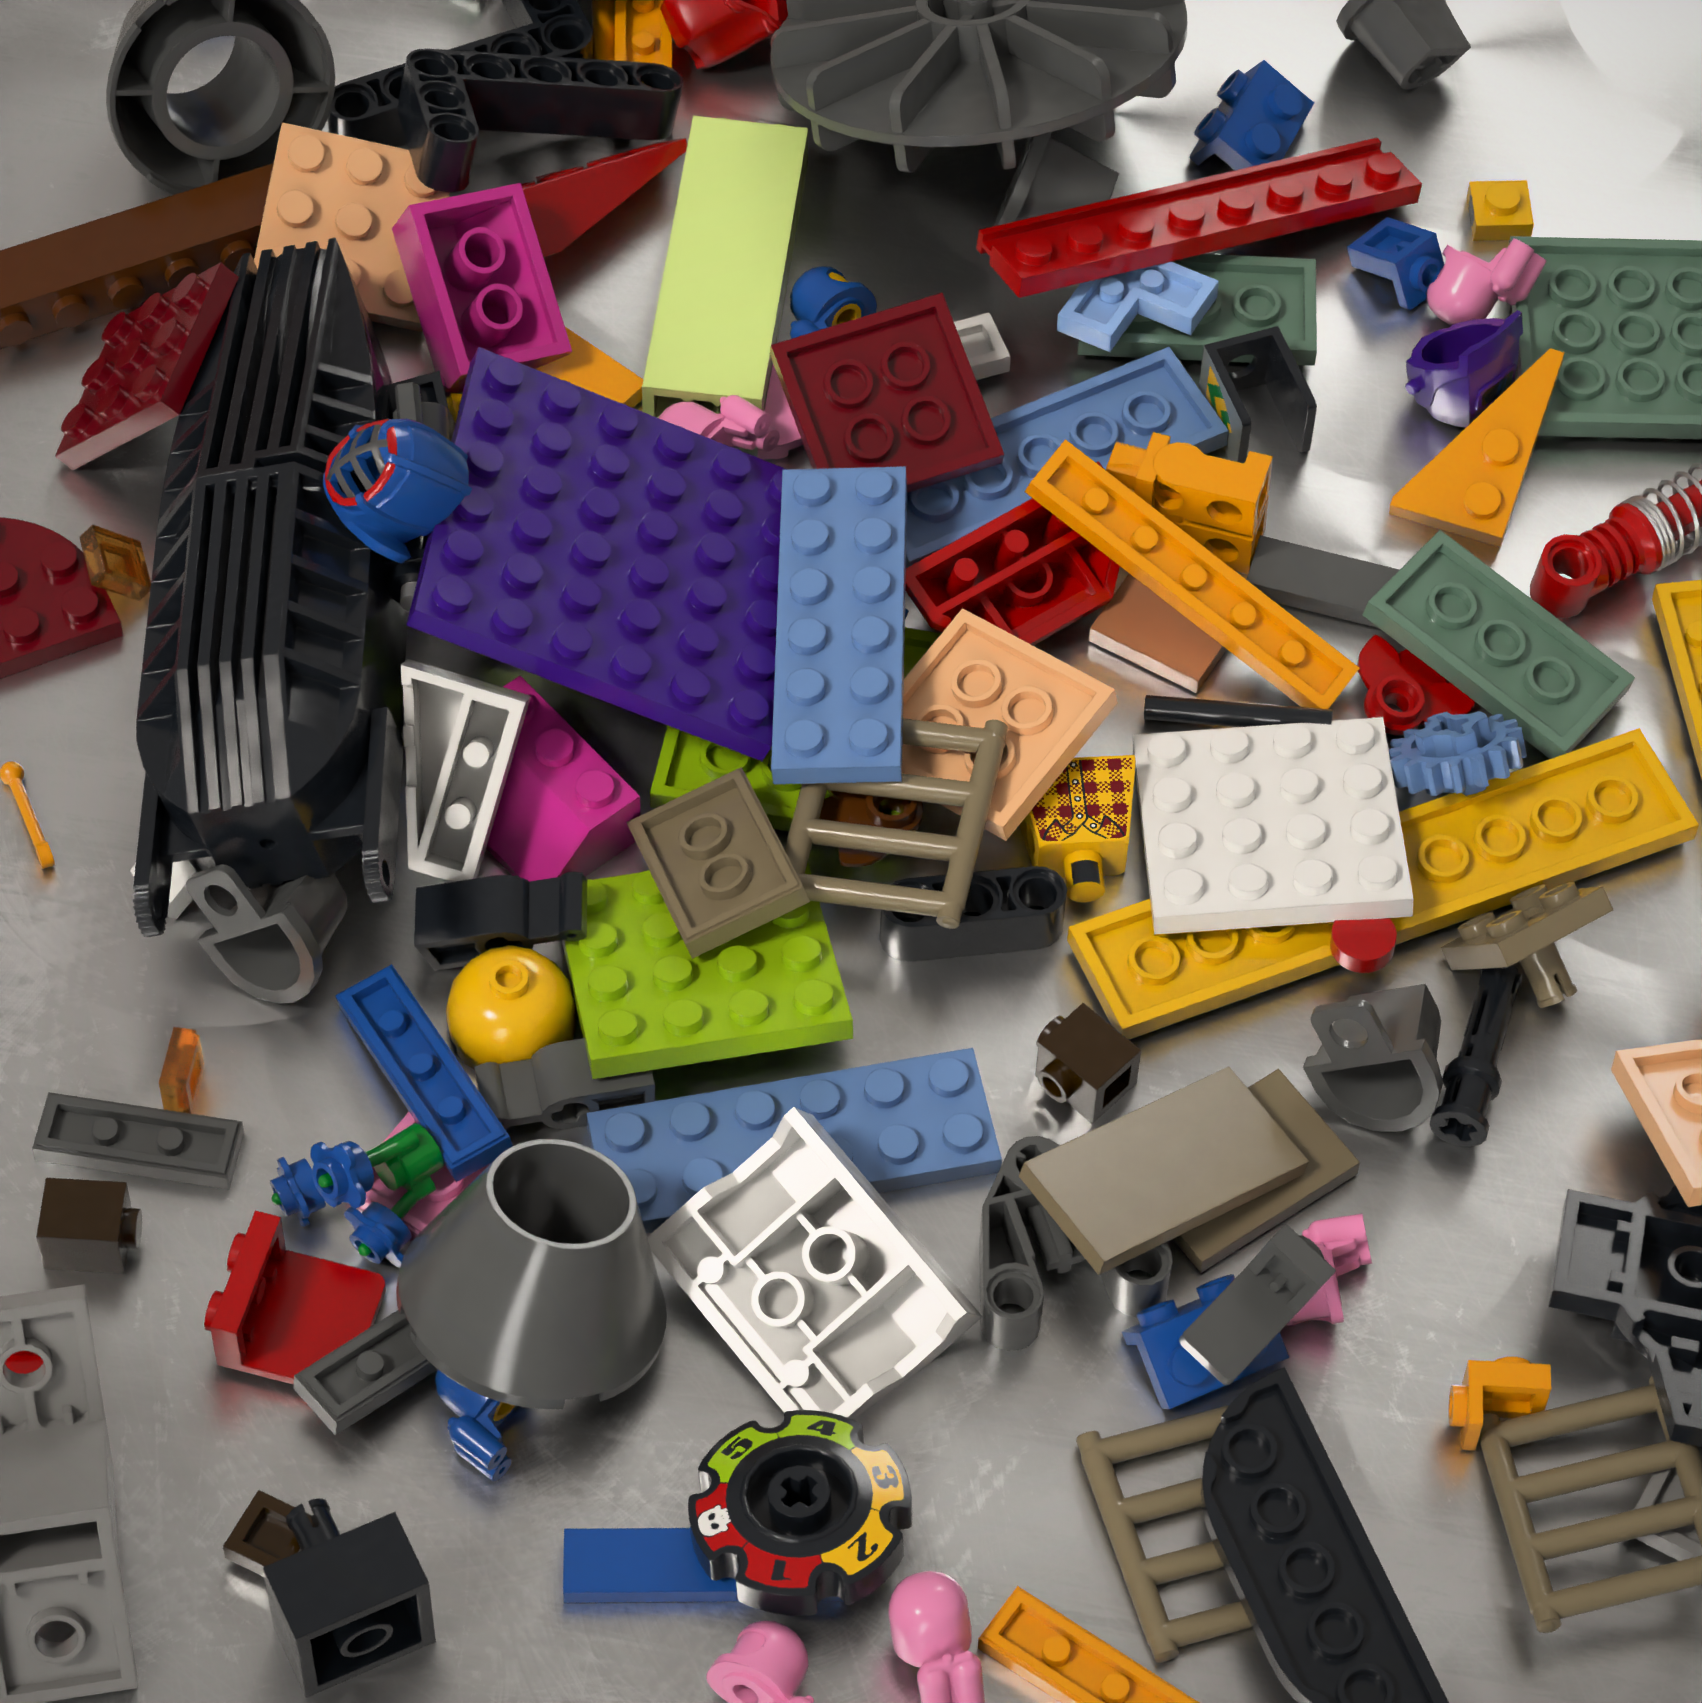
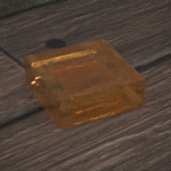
M93 524L79 537L91 585L138 601L150 592L151 580L139 540Z
M173 1027L159 1080L164 1110L192 1114L204 1069L200 1037L197 1035L196 1030Z

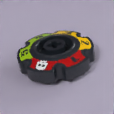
M792 1410L784 1413V1421L776 1427L765 1428L760 1426L757 1421L752 1420L720 1439L706 1454L698 1467L699 1484L702 1493L692 1494L688 1499L690 1533L695 1554L705 1573L712 1580L717 1581L722 1578L735 1579L737 1600L745 1605L774 1614L794 1616L816 1614L818 1612V1603L826 1597H839L845 1604L851 1605L880 1587L893 1574L904 1557L903 1533L900 1530L910 1528L913 1519L911 1487L907 1472L902 1461L889 1444L882 1443L878 1446L864 1444L863 1425L853 1419L824 1411Z

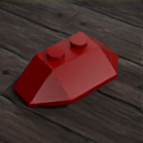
M1031 498L907 567L905 591L933 629L943 632L963 608L1034 646L1108 604L1114 595L1120 566Z

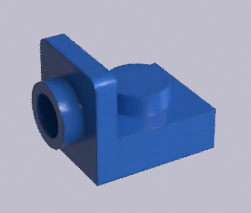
M1386 217L1347 246L1352 267L1392 280L1399 306L1408 310H1412L1427 299L1429 285L1435 282L1444 266L1435 232Z

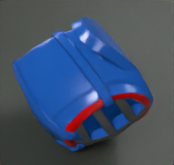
M387 418L365 425H355L328 456L323 475L324 491L342 523L368 548L398 563H403L411 558L405 545L406 542L419 536L431 534L435 525L449 517L465 496L470 495L472 488L468 486L469 470L466 462L468 455L434 429L407 418ZM352 470L355 471L367 490L366 492L359 491L350 472ZM337 482H339V484H340L341 488L343 489L344 493L341 491V489H340V487H339V485H338Z

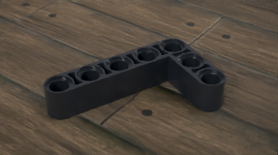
M502 0L516 26L515 29L448 49L594 59L592 28L577 0ZM405 63L335 86L333 103L327 119L328 132L393 147L406 145L407 142L397 112Z
M417 49L411 51L406 57L397 112L415 172L420 182L436 191L458 192L464 190L469 185L479 130L639 140H662L668 138L673 132L683 88V78L673 68L656 63L443 49Z

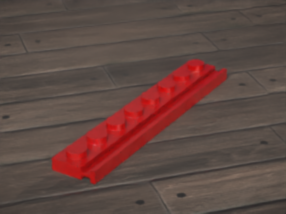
M1372 138L980 229L976 250L980 254L987 253L990 256L989 265L1015 295L1021 298L1418 203L1422 183L1392 152L1383 153L1380 150L1382 142L1378 138Z

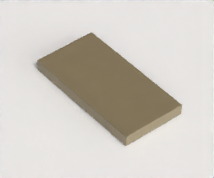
M1228 1066L1024 1162L1019 1177L1095 1272L1100 1275L1302 1176L1309 1160Z

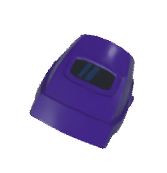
M1517 310L1506 319H1473L1455 323L1449 328L1439 329L1422 337L1412 350L1411 357L1406 361L1408 379L1405 385L1406 391L1413 395L1416 402L1425 407L1433 418L1453 426L1466 428L1515 382L1519 359V340L1523 334L1522 312Z

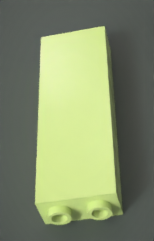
M693 116L642 384V407L644 413L658 418L672 404L695 402L719 414L721 413L720 398L730 395H738L764 411L773 365L770 348L772 344L778 343L808 167V128L784 124L730 120L727 118Z

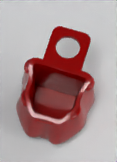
M663 0L660 6L666 25L679 49L684 48L687 50L698 70L721 64L774 34L788 17L786 0Z

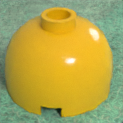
M517 946L489 949L470 960L453 980L446 1007L448 1032L451 1040L456 1045L459 1057L466 1065L473 1069L487 1062L501 1064L531 1059L539 1049L547 1045L574 1039L577 1027V1011L570 982L555 962L533 949Z

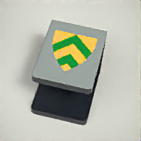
M1278 326L1204 345L1199 389L1229 430L1227 445L1224 446V449L1231 461L1245 463L1251 432V419L1237 391L1263 384L1266 385L1300 453L1310 451L1317 403ZM1242 355L1254 356L1252 362L1245 368L1236 372H1227L1226 366L1233 359Z

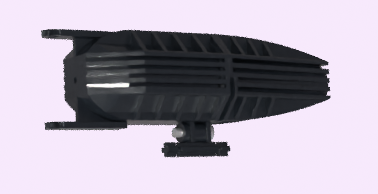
M336 238L328 240L327 249L320 248L318 242L313 241L307 242L306 247L296 249L295 245L284 246L283 253L277 257L273 249L261 250L258 269L250 252L242 255L234 270V273L239 278L178 417L167 463L159 510L136 719V742L145 770L133 884V908L138 929L141 930V934L144 937L164 934V930H166L165 918L168 916L173 862L193 859L201 871L222 864L228 865L236 871L247 887L254 889L269 883L271 886L280 885L284 881H294L305 875L314 877V879L330 877L362 848V874L369 899L372 900V903L392 900L393 884H395L404 744L401 737L403 707L401 664L406 659L408 612L411 608L428 535L419 536L405 543L411 555L410 559L403 563L390 560L368 548L342 523L324 491L323 475L328 456L348 435L349 431L355 425H365L387 418L393 419V410L387 385L392 384V379L372 321ZM352 470L350 473L359 491L366 492L367 490L355 471ZM337 482L338 485H339V487H340V489H341V491L344 493V491H343V489L341 488L339 482Z

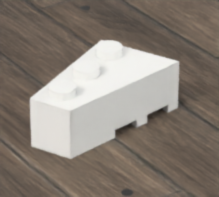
M407 659L401 664V685H403V739L407 782L405 792L408 869L450 882L475 879L479 874L531 696Z

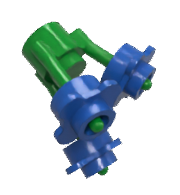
M413 1123L367 1152L352 1141L340 1143L333 1148H328L325 1143L318 1142L310 1150L311 1159L314 1163L312 1169L305 1158L288 1165L284 1157L277 1159L279 1177L270 1180L274 1193L271 1200L274 1205L280 1207L285 1217L296 1213L302 1226L306 1227L310 1225L308 1219L310 1214L325 1208V1201L332 1207H336L342 1204V1202H347L351 1207L344 1212V1216L355 1230L349 1236L350 1242L361 1256H364L373 1263L379 1264L386 1258L398 1268H400L404 1257L400 1250L412 1237L410 1230L402 1219L418 1201L436 1190L430 1175L444 1166L443 1157L437 1143L430 1133L417 1123ZM373 1167L381 1181L390 1190L395 1191L400 1187L407 1190L391 1210L377 1202H371L362 1213L356 1209L365 1204V1192L369 1191L373 1186Z

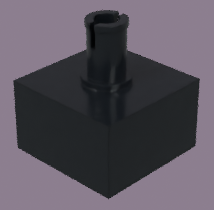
M319 1498L308 1501L313 1512L311 1520L315 1528L311 1525L302 1504L296 1506L286 1516L285 1521L292 1530L301 1551L263 1567L273 1627L306 1698L436 1642L429 1582L396 1512L343 1534H340L330 1513V1506L325 1499Z

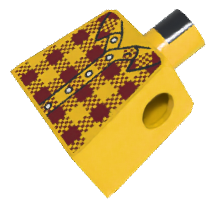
M1135 755L1073 758L1019 825L1031 865L1047 867L1056 871L1062 878H1065L1067 896L1075 902H1092L1101 898L1105 893L1104 876H1118L1125 872L1132 811Z

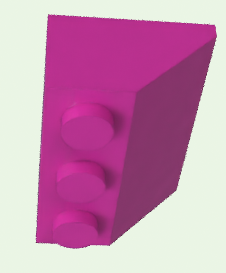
M521 183L412 204L407 207L392 227V232L435 372L440 371L450 393L463 392L469 365L478 347L510 358L533 369L568 356L572 352Z
M520 675L503 687L530 695L531 698L486 849L512 876L527 879L529 882L560 877L567 872H582L586 877L636 842L626 822L641 816L640 796Z

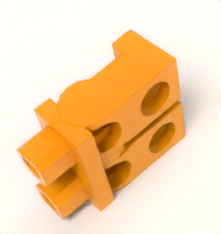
M1156 432L1152 433L1147 449L1116 442L1106 471L1233 570L1248 575L1259 537L1264 535L1266 529L1273 456L1249 451L1245 463L1205 455L1198 447L1189 443L1176 442L1170 444L1171 436Z

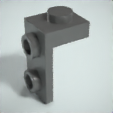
M1285 1224L1268 1241L1248 1266L1179 1337V1343L1223 1385H1230L1337 1270L1324 1259L1321 1250L1314 1242L1298 1235L1291 1227Z

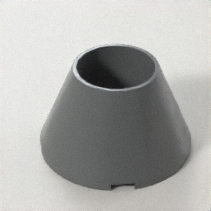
M137 0L127 13L122 24L108 75L106 106L111 131L117 145L132 166L145 176L149 182L174 195L274 163L282 122L320 131L323 130L331 110L335 91L334 59L330 44L321 25L299 0ZM220 36H235L230 58L214 79L204 86L189 92L167 93L173 70L187 52L206 40Z
M558 1139L531 1140L512 1146L501 1153L415 1237L403 1257L397 1279L396 1298L399 1315H406L409 1324L416 1334L414 1345L434 1367L461 1386L490 1399L515 1406L536 1409H563L565 1400L599 1394V1400L604 1401L620 1394L638 1382L652 1366L660 1351L666 1330L667 1311L665 1298L634 1188L621 1168L605 1155L590 1147L571 1141Z

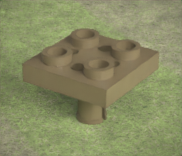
M1568 882L1548 891L1546 885L1542 884L1512 897L1510 902L1513 909L1496 918L1494 913L1490 912L1463 923L1458 927L1461 937L1441 947L1451 970L1504 968L1520 961L1537 998L1538 1006L1540 1008L1548 1007L1565 1000L1563 994L1566 997H1571L1577 992L1576 985L1572 983L1554 942L1613 911V907L1603 887L1577 889L1575 882Z

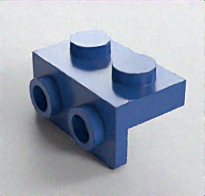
M1264 59L1246 73L1238 69L1226 79L1218 90L1217 96L1222 100L1218 108L1211 110L1197 126L1194 135L1199 140L1189 158L1199 165L1215 153L1234 170L1282 160L1312 109L1314 102Z
M1234 1274L1214 1279L1197 1287L1199 1299L1178 1308L1174 1300H1167L1141 1310L1136 1314L1140 1324L1122 1331L1126 1345H1137L1161 1409H1172L1225 1386L1179 1343V1337L1235 1279ZM1280 1332L1234 1381L1290 1358Z

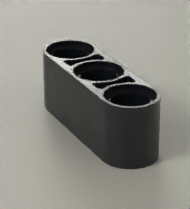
M1030 866L977 871L973 873L959 927L954 929L942 927L936 922L937 917L881 910L879 940L883 950L891 957L900 961L933 960L1036 950L1049 947L1059 939L1063 932L1067 887L1063 878L1056 871L1047 867ZM946 875L905 878L895 881L891 885L942 891ZM1028 906H1041L1046 909L1033 910L1028 908ZM965 912H978V913H980V914H982V915H979V916H969V915H966V914H964V913H965ZM902 918H914V919L919 920V921H916V922H904V921L899 920V919H902Z

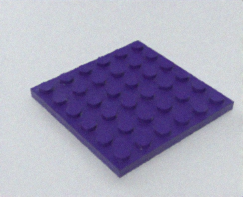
M478 347L469 365L451 442L468 455L466 460L469 470L468 486L472 488L470 495L465 496L449 517L435 525L432 533L428 535L406 626L763 761L772 747L782 470L788 469Z

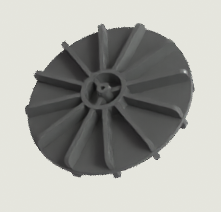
M786 0L788 17L771 38L770 56L772 75L777 87L780 103L784 108L797 111L811 121L814 142L826 151H835L859 139L893 144L898 170L913 173L934 147L996 143L1003 169L1005 170L1016 168L1014 140L1070 127L1097 142H1103L1113 137L1115 133L1114 108L1130 101L1136 96L1150 98L1166 97L1176 84L1175 62L1181 54L1188 36V13L1185 0Z

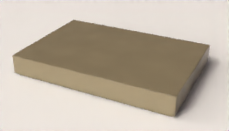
M742 767L626 822L692 959L810 902Z
M1280 1069L1275 1070L1249 1086L1248 1089L1309 1160V1163L1302 1176L1173 1239L1200 1273L1358 1174L1360 1165L1358 1159Z

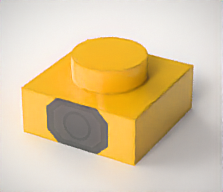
M1527 180L1469 181L1467 203L1473 241L1510 240V236H1532L1534 221Z

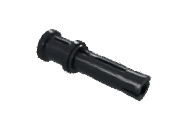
M1513 965L1504 968L1481 969L1479 986L1464 1032L1461 1050L1458 1057L1445 1067L1442 1080L1446 1091L1442 1105L1438 1106L1432 1113L1429 1125L1432 1132L1438 1138L1449 1144L1460 1147H1473L1481 1145L1486 1141L1490 1127L1485 1118L1490 1100L1499 1095L1502 1083L1497 1069V1062L1508 1029L1514 1000L1522 981V974H1518V969Z

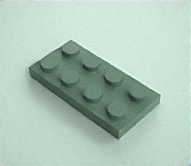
M1201 254L1172 261L1219 281L1216 300L1191 335L1137 314L1111 352L1078 340V355L1142 358L1170 347L1178 359L1202 360L1203 349L1206 344L1278 326L1297 365L1315 366L1317 354L1316 259ZM1242 355L1231 362L1251 363L1254 356Z
M1441 530L1368 601L1363 612L1365 618L1492 715L1503 714L1504 721L1516 719L1518 727H1522L1524 739L1550 759L1571 752L1628 692L1635 679L1632 674Z

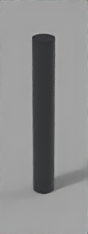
M1146 695L1144 720L1230 727L1291 723L1331 725L1333 709Z

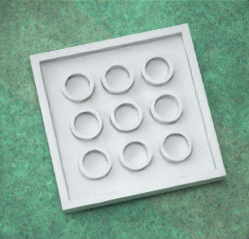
M1383 717L1334 720L1331 725L1291 723L1133 735V755H1135L1136 762L1135 775L1154 935L1334 922L1335 920L1413 917V893Z

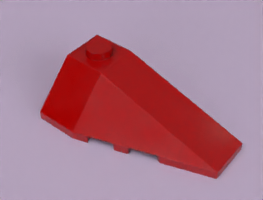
M686 138L657 142L586 163L587 168L585 169L583 166L537 176V184H535V181L522 183L521 186L543 257L564 250L684 154L688 145Z

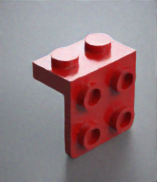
M255 1211L247 1233H237L233 1239L227 1260V1271L231 1274L224 1292L216 1290L212 1294L206 1310L204 1328L207 1331H211L217 1365L294 1384V1375L374 1325L386 1293L385 1280L382 1275L376 1272L286 1250L281 1217Z

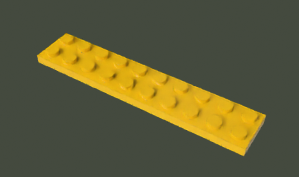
M1638 728L1511 772L1510 777L1506 779H1491L1488 781L1489 786L1476 794L1465 796L1462 793H1451L1399 811L1413 893V917L1390 918L1397 932L1395 945L1510 905L1512 897L1532 887L1545 884L1549 891L1562 884L1586 878L1695 839L1699 824L1641 729ZM1150 899L1068 927L1067 941L1111 1026L1128 1040L1340 965L1334 959L1330 950V938L1334 922L1154 935Z

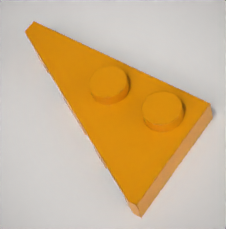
M1551 348L1545 352L1392 497L1389 514L1501 547L1563 363L1564 352Z

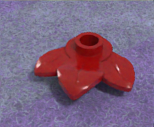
M1374 635L1368 640L1358 656V672L1368 689L1364 699L1367 718L1383 717L1385 732L1388 734L1404 735L1403 731L1417 729L1420 725H1425L1424 722L1427 721V718L1443 712H1448L1451 715L1468 714L1475 704L1473 699L1452 683H1447L1444 677L1409 650L1405 649L1398 653L1391 644L1378 635ZM1387 704L1398 706L1402 712L1391 709Z

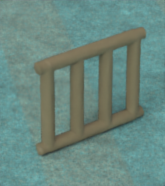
M903 718V744L976 753L969 782L902 774V782L802 784L784 850L809 900L937 917L936 922L942 927L949 929L959 927L999 772L1008 726L999 720H988L984 728ZM827 790L963 807L956 836L819 819ZM812 844L949 861L942 891L805 874Z
M1652 1376L1649 1378L1648 1386L1500 1421L1497 1414L1483 1415V1426L1479 1436L1480 1445L1529 1610L1533 1615L1538 1632L1550 1633L1559 1629L1561 1626L1560 1619L1702 1585V1555L1553 1591L1544 1560L1693 1524L1702 1547V1458L1698 1446L1670 1441ZM1653 1412L1658 1414L1666 1438L1664 1442L1518 1476L1510 1447ZM1676 1468L1684 1498L1540 1533L1535 1532L1527 1503Z
M1229 1405L1102 1439L1098 1431H1089L1080 1434L1076 1438L1083 1466L1145 1638L1151 1647L1155 1661L1159 1663L1169 1661L1178 1656V1647L1251 1628L1252 1625L1240 1601L1180 1618L1168 1619L1156 1585L1219 1569L1224 1566L1212 1541L1146 1559L1134 1524L1201 1507L1202 1478L1124 1498L1112 1464L1212 1438L1221 1422V1416Z

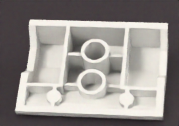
M795 1107L783 1116L773 1137L733 1173L703 1187L647 1237L652 1253L784 1413L792 1410H816L838 1414L855 1420L931 1363L982 1318V1315L812 1114Z

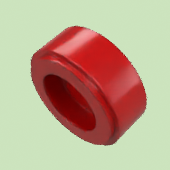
M1390 918L1335 920L1330 938L1331 953L1341 966L1350 971L1358 973L1378 971L1384 968L1394 955L1397 938L1396 928Z

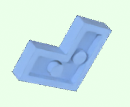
M1168 262L1080 283L1058 313L1057 331L1108 352H1111L1137 314L1191 335L1216 300L1219 281L1174 262Z

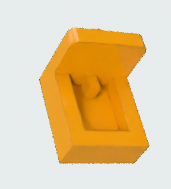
M1503 1357L1495 1361L1468 1360L1462 1385H1451L1449 1394V1425L1461 1428V1450H1476L1483 1426V1415L1497 1414L1499 1418H1516L1545 1411L1551 1392V1364H1533L1520 1357Z

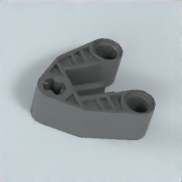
M1040 1136L1025 1137L1012 1145L982 1206L979 1238L981 1332L990 1344L1006 1351L1021 1350L1030 1346L1038 1337L1041 1327L1044 1301L1043 1284L1034 1263L1035 1253L1025 1227L1031 1226L1047 1271L1056 1269L1058 1274L1065 1273L1071 1270L1072 1264L1083 1262L1084 1260L1083 1255L1019 1177L1024 1162L1060 1146L1056 1142ZM1165 1242L1100 1274L1108 1297L1114 1307L1125 1315L1137 1317L1136 1314L1141 1310L1166 1301L1173 1263L1172 1253ZM1142 1270L1148 1272L1153 1277L1140 1280L1131 1277L1127 1272ZM1013 1303L1020 1305L1025 1311L1011 1314L1002 1311L998 1307L1003 1304Z

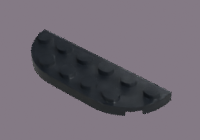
M1283 1367L1269 1373L1240 1393L1221 1416V1422L1212 1436L1205 1453L1201 1479V1501L1206 1527L1273 1671L1297 1703H1449L1286 1368Z

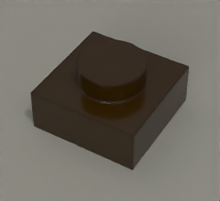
M258 1490L223 1545L225 1558L264 1577L263 1567L300 1552L299 1544L285 1521L288 1513L295 1507ZM306 1513L307 1516H308V1518H309V1520H310L311 1525L315 1528V1526H314V1524H313V1522H312V1520H311V1516H312V1515Z

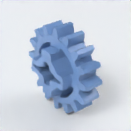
M1480 711L1451 715L1448 712L1435 714L1428 717L1427 721L1424 722L1425 728L1421 730L1407 729L1403 731L1404 738L1392 739L1390 741L1391 749H1388L1395 787H1408L1411 794L1425 790L1431 796H1437L1442 793H1462L1467 796L1481 792L1489 786V779H1506L1510 777L1509 769L1521 768L1523 766L1522 758L1527 757L1522 727H1518L1516 719L1504 721L1503 714L1487 717L1485 713Z

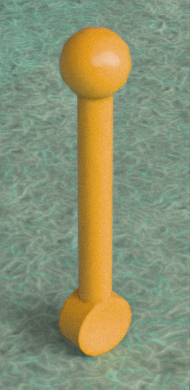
M6 762L0 768V779L4 784L11 787L35 847L41 868L45 869L54 866L55 862L51 849L44 838L22 783L24 769L17 762Z

